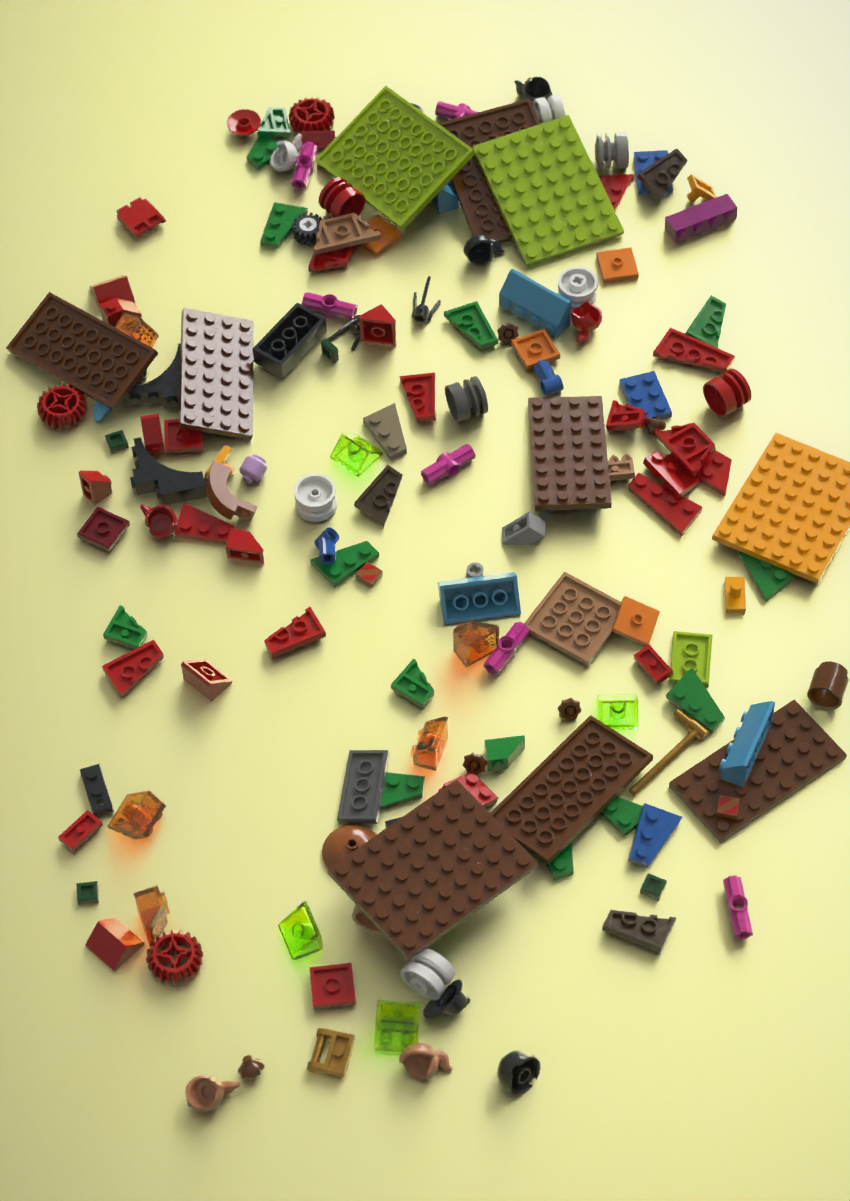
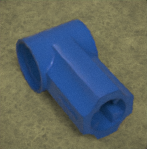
M540 360L533 366L545 396L564 389L561 377L555 375L548 361Z
M327 527L314 541L319 549L320 563L324 565L336 562V543L340 539L339 534L330 527Z

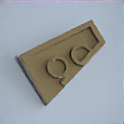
M395 403L363 418V423L390 460L407 453Z

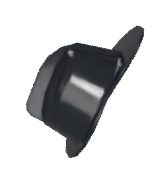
M461 980L453 981L438 1000H430L423 1010L425 1018H431L440 1013L446 1016H455L470 1003L469 996L462 990L463 982Z

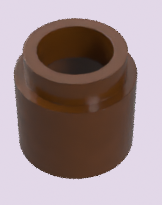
M822 662L814 671L807 692L808 699L820 707L827 709L839 708L843 703L849 683L847 669L836 662Z

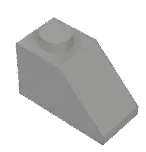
M531 512L502 527V543L504 545H532L546 537L545 521Z

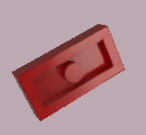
M335 130L300 131L302 145L306 142H313L317 148H326L335 139Z
M647 645L633 655L635 661L657 685L674 674L669 665L650 645Z
M87 810L58 836L59 841L74 852L103 826L102 821Z

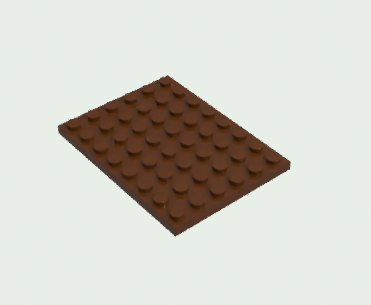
M530 98L438 124L472 148V146L539 125L540 123ZM474 155L451 179L473 237L484 235L498 241L512 238Z
M456 779L330 867L328 875L409 961L536 869L538 862Z

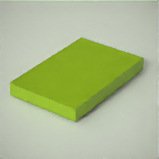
M673 631L670 668L674 674L669 677V684L675 685L692 667L703 685L709 688L713 634Z

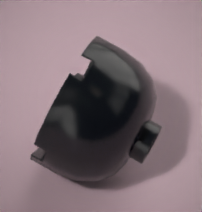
M523 1050L509 1052L500 1060L497 1071L499 1082L508 1092L514 1095L524 1094L533 1086L529 1084L533 1078L537 1079L539 1076L540 1061L531 1053Z

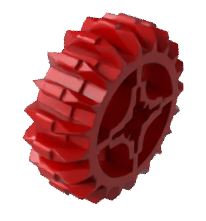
M305 97L304 100L299 99L298 103H294L293 107H290L289 123L294 132L300 134V131H326L333 127L335 119L334 109L331 107L330 102H326L325 99L320 100L319 97L307 99Z
M55 384L53 389L48 387V392L43 391L42 396L39 397V402H37L38 416H40L41 421L47 427L52 425L53 429L59 427L62 430L63 427L69 429L70 425L76 426L77 422H82V417H85L87 411V401L84 394L75 387L72 388L70 384L67 387L64 384L61 387Z
M172 929L171 934L168 935L163 931L162 938L156 935V942H151L150 948L147 949L148 956H146V962L154 978L158 977L160 982L166 979L168 985L175 981V984L178 986L179 980H183L186 983V977L193 979L194 972L199 973V966L203 964V951L201 950V944L197 943L195 936L191 937L189 932L183 935L181 929L178 933H175ZM174 952H176V956H177V957L175 958V963H174V960H173V958H172V957H174Z

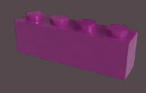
M727 193L666 216L664 229L674 243L683 241L689 237L699 235L707 230L736 220L738 207Z

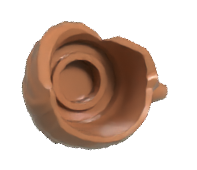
M415 1043L408 1046L399 1058V1062L404 1065L406 1071L412 1077L420 1080L432 1078L437 1071L438 1065L444 1071H452L453 1069L449 1064V1057L444 1051H434L431 1046L425 1043Z
M207 1075L194 1077L186 1086L187 1105L199 1112L212 1111L220 1105L223 1096L232 1093L234 1089L240 1087V1083L233 1081L220 1082L218 1078Z

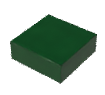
M328 339L322 340V354L332 363H335L339 360L338 348Z
M123 430L105 435L111 453L129 448Z
M648 873L640 889V894L659 901L667 885V880Z
M97 881L76 883L78 905L99 903Z

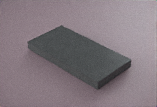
M349 750L337 816L339 824H378L390 756L388 750Z

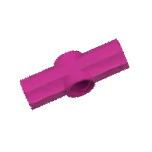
M438 101L435 109V115L448 119H455L478 112L472 110L465 103H460L457 106L443 101Z
M313 142L303 144L300 155L296 159L297 165L291 185L296 190L306 188L309 177L313 173L312 167L318 149Z
M305 292L302 300L303 306L322 312L327 318L338 316L352 320L357 315L358 305L337 300V297L333 294L321 296Z
M469 444L463 445L450 454L444 452L437 458L435 463L421 470V476L427 485L435 483L446 475L452 477L457 474L461 466L475 459L476 454Z
M515 622L507 634L499 639L497 647L483 664L488 673L498 675L507 662L515 657L516 650L530 633V629L527 628L526 624Z
M732 875L723 879L728 904V915L731 919L734 938L744 940L753 935L747 908L748 900L744 894L741 877ZM734 906H740L742 909H736Z

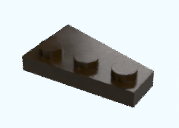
M676 148L641 171L637 178L660 203L687 164L688 159Z
M387 465L354 502V507L384 527L403 474Z
M610 910L602 930L661 953L676 923L677 917L669 916V919L658 918V915L652 914L648 917L639 916L635 912Z

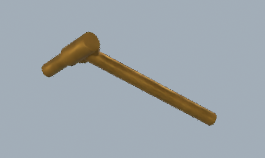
M676 709L673 715L687 725L689 734L629 789V792L633 796L636 795L695 738L697 740H705L710 731L696 720L689 718L681 710Z

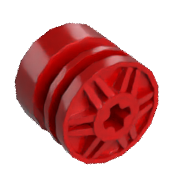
M342 177L330 180L321 190L318 198L320 207L331 214L333 218L351 213L359 216L364 209L366 201L365 196Z
M734 368L728 369L720 374L719 377H715L703 385L704 398L710 409L719 417L729 415L736 408L742 407L752 399L749 383Z

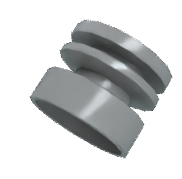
M627 131L615 132L613 140H610L609 132H605V140H603L602 133H596L594 154L599 170L604 168V161H606L607 169L611 168L612 161H615L616 168L629 167Z

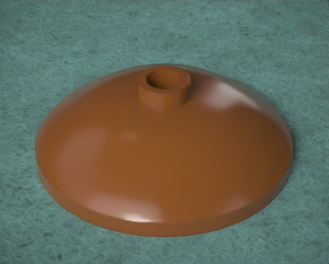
M358 824L344 825L332 831L325 839L322 847V859L326 868L329 869L375 837L377 833L366 826Z

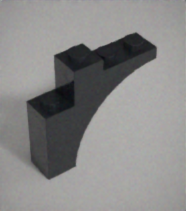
M181 343L178 344L173 362L160 376L130 390L125 397L127 406L163 403L164 408L179 407Z
M141 437L134 438L135 446L131 448L133 458L137 457L138 461H134L136 469H132L134 477H130L132 488H136L137 495L156 492L157 499L162 500V505L207 497L202 471L184 472L166 467L147 452Z

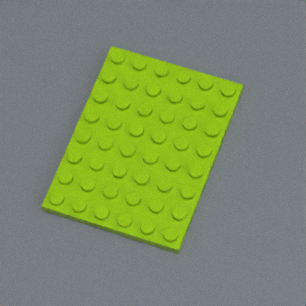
M385 85L315 161L335 178L342 177L347 180L348 183L365 196L368 204L404 230L476 152Z
M570 115L472 146V149L476 152L477 162L526 267L624 235L625 231Z

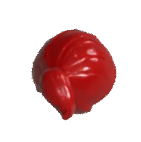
M588 301L581 304L580 307L572 309L571 312L572 324L580 332L577 335L576 342L586 343L590 339V332L598 328L602 323L603 314L601 309L596 305L590 304Z
M143 504L140 505L145 515V525L149 528L152 536L166 538L175 532L178 527V517L171 508L165 505H158L152 508Z

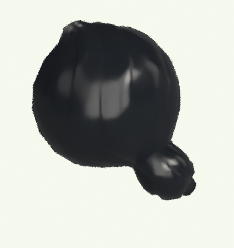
M541 76L528 77L524 84L520 80L514 81L517 94L525 99L530 98L532 105L534 99L544 97L548 101L549 96L553 95L549 82Z
M476 235L466 242L463 252L471 263L485 265L493 261L495 253L502 254L505 250L501 248L498 240L490 239L484 235Z

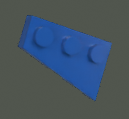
M644 803L628 861L648 867L683 817Z

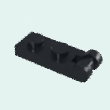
M96 764L80 769L93 815L99 817L102 813L108 812L109 814L114 812L100 765Z

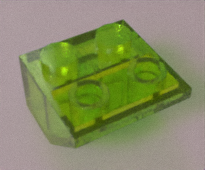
M377 1000L374 1050L403 1052L408 1046L418 1043L421 1003Z

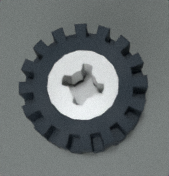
M307 212L304 213V216L298 215V218L296 217L292 223L294 239H297L298 243L301 242V245H305V243H307V246H311L310 243L315 245L322 217H318V214L313 216L312 212H310V215H307Z

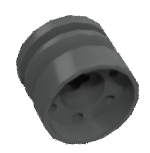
M477 376L471 377L470 381L469 379H464L463 387L459 382L445 386L446 401L450 413L456 422L469 419L470 411L474 416H479L480 413H488L486 392Z

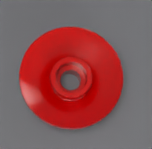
M249 109L237 110L230 114L227 119L228 129L236 135L246 136L253 134L261 126L259 114Z

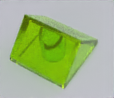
M341 433L330 458L359 477L383 455V452L356 433Z
M597 694L599 721L614 730H638L639 700L637 694Z
M303 901L278 924L292 960H297L323 950L320 931L307 901Z

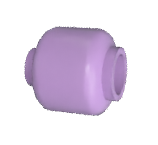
M255 454L247 456L239 469L243 476L242 479L250 484L252 482H260L267 471L266 461Z

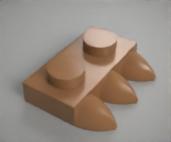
M625 453L621 461L615 455L609 458L610 481L635 478L633 459L629 454Z

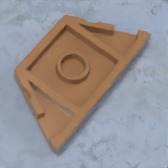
M355 213L322 220L319 224L314 254L317 255L380 240V233L378 231L374 232L370 225L362 221Z

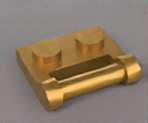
M318 1028L313 1055L306 1069L313 1073L321 1072L344 1077L355 1035ZM331 1039L325 1063H320L325 1040Z

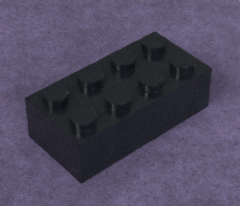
M297 302L252 348L254 363L283 379L327 333L326 318Z

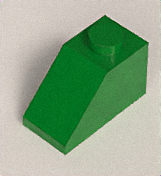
M525 735L484 740L488 771L508 769L524 751Z

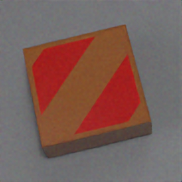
M367 561L356 573V578L372 587L383 575V571Z
M720 795L716 816L737 820L740 798Z

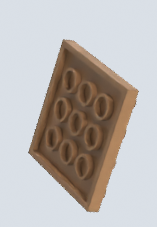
M564 571L524 624L530 629L529 634L589 666L614 633L611 630L621 601Z

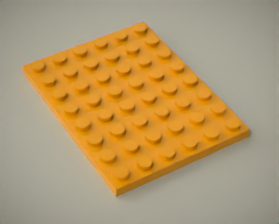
M775 432L713 533L712 540L818 584L850 529V462Z

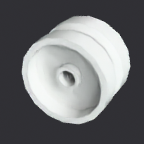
M559 94L549 96L548 101L544 97L534 99L533 108L540 124L566 116L564 104Z
M576 266L570 267L560 274L558 294L571 301V312L572 309L580 307L586 301L593 305L596 304L598 280L593 271L585 267Z
M312 473L303 476L297 481L294 487L296 511L301 518L309 522H322L334 515L337 509L336 486L333 480L326 475Z
M426 948L413 957L411 962L404 966L400 974L408 987L417 994L430 1000H438L444 993L445 986L450 984L455 977V970L443 956Z

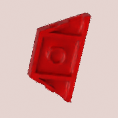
M634 174L599 176L615 212L618 211L634 180Z
M355 246L317 255L313 253L308 265V271L313 272L347 267Z
M695 423L671 426V430L660 431L659 428L654 429V435L693 477L696 476L716 449L714 442Z
M715 450L695 477L700 479V483L725 497L732 459ZM672 453L665 456V458L689 472Z

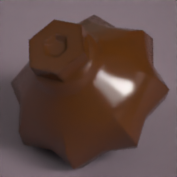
M512 322L502 323L501 327L497 330L498 340L503 341L504 344L511 343V340L519 336L518 327L514 326Z
M656 415L655 419L645 418L648 434L654 435V429L657 428L660 431L665 430L666 423L659 420V415Z
M573 698L562 700L561 704L557 707L559 717L567 721L577 719L578 714L582 711L580 702Z
M472 752L464 756L462 766L466 769L467 773L472 771L477 776L485 772L487 761L483 758L482 754Z
M247 1055L243 1057L238 1073L243 1079H253L261 1075V1071L265 1066L260 1059Z

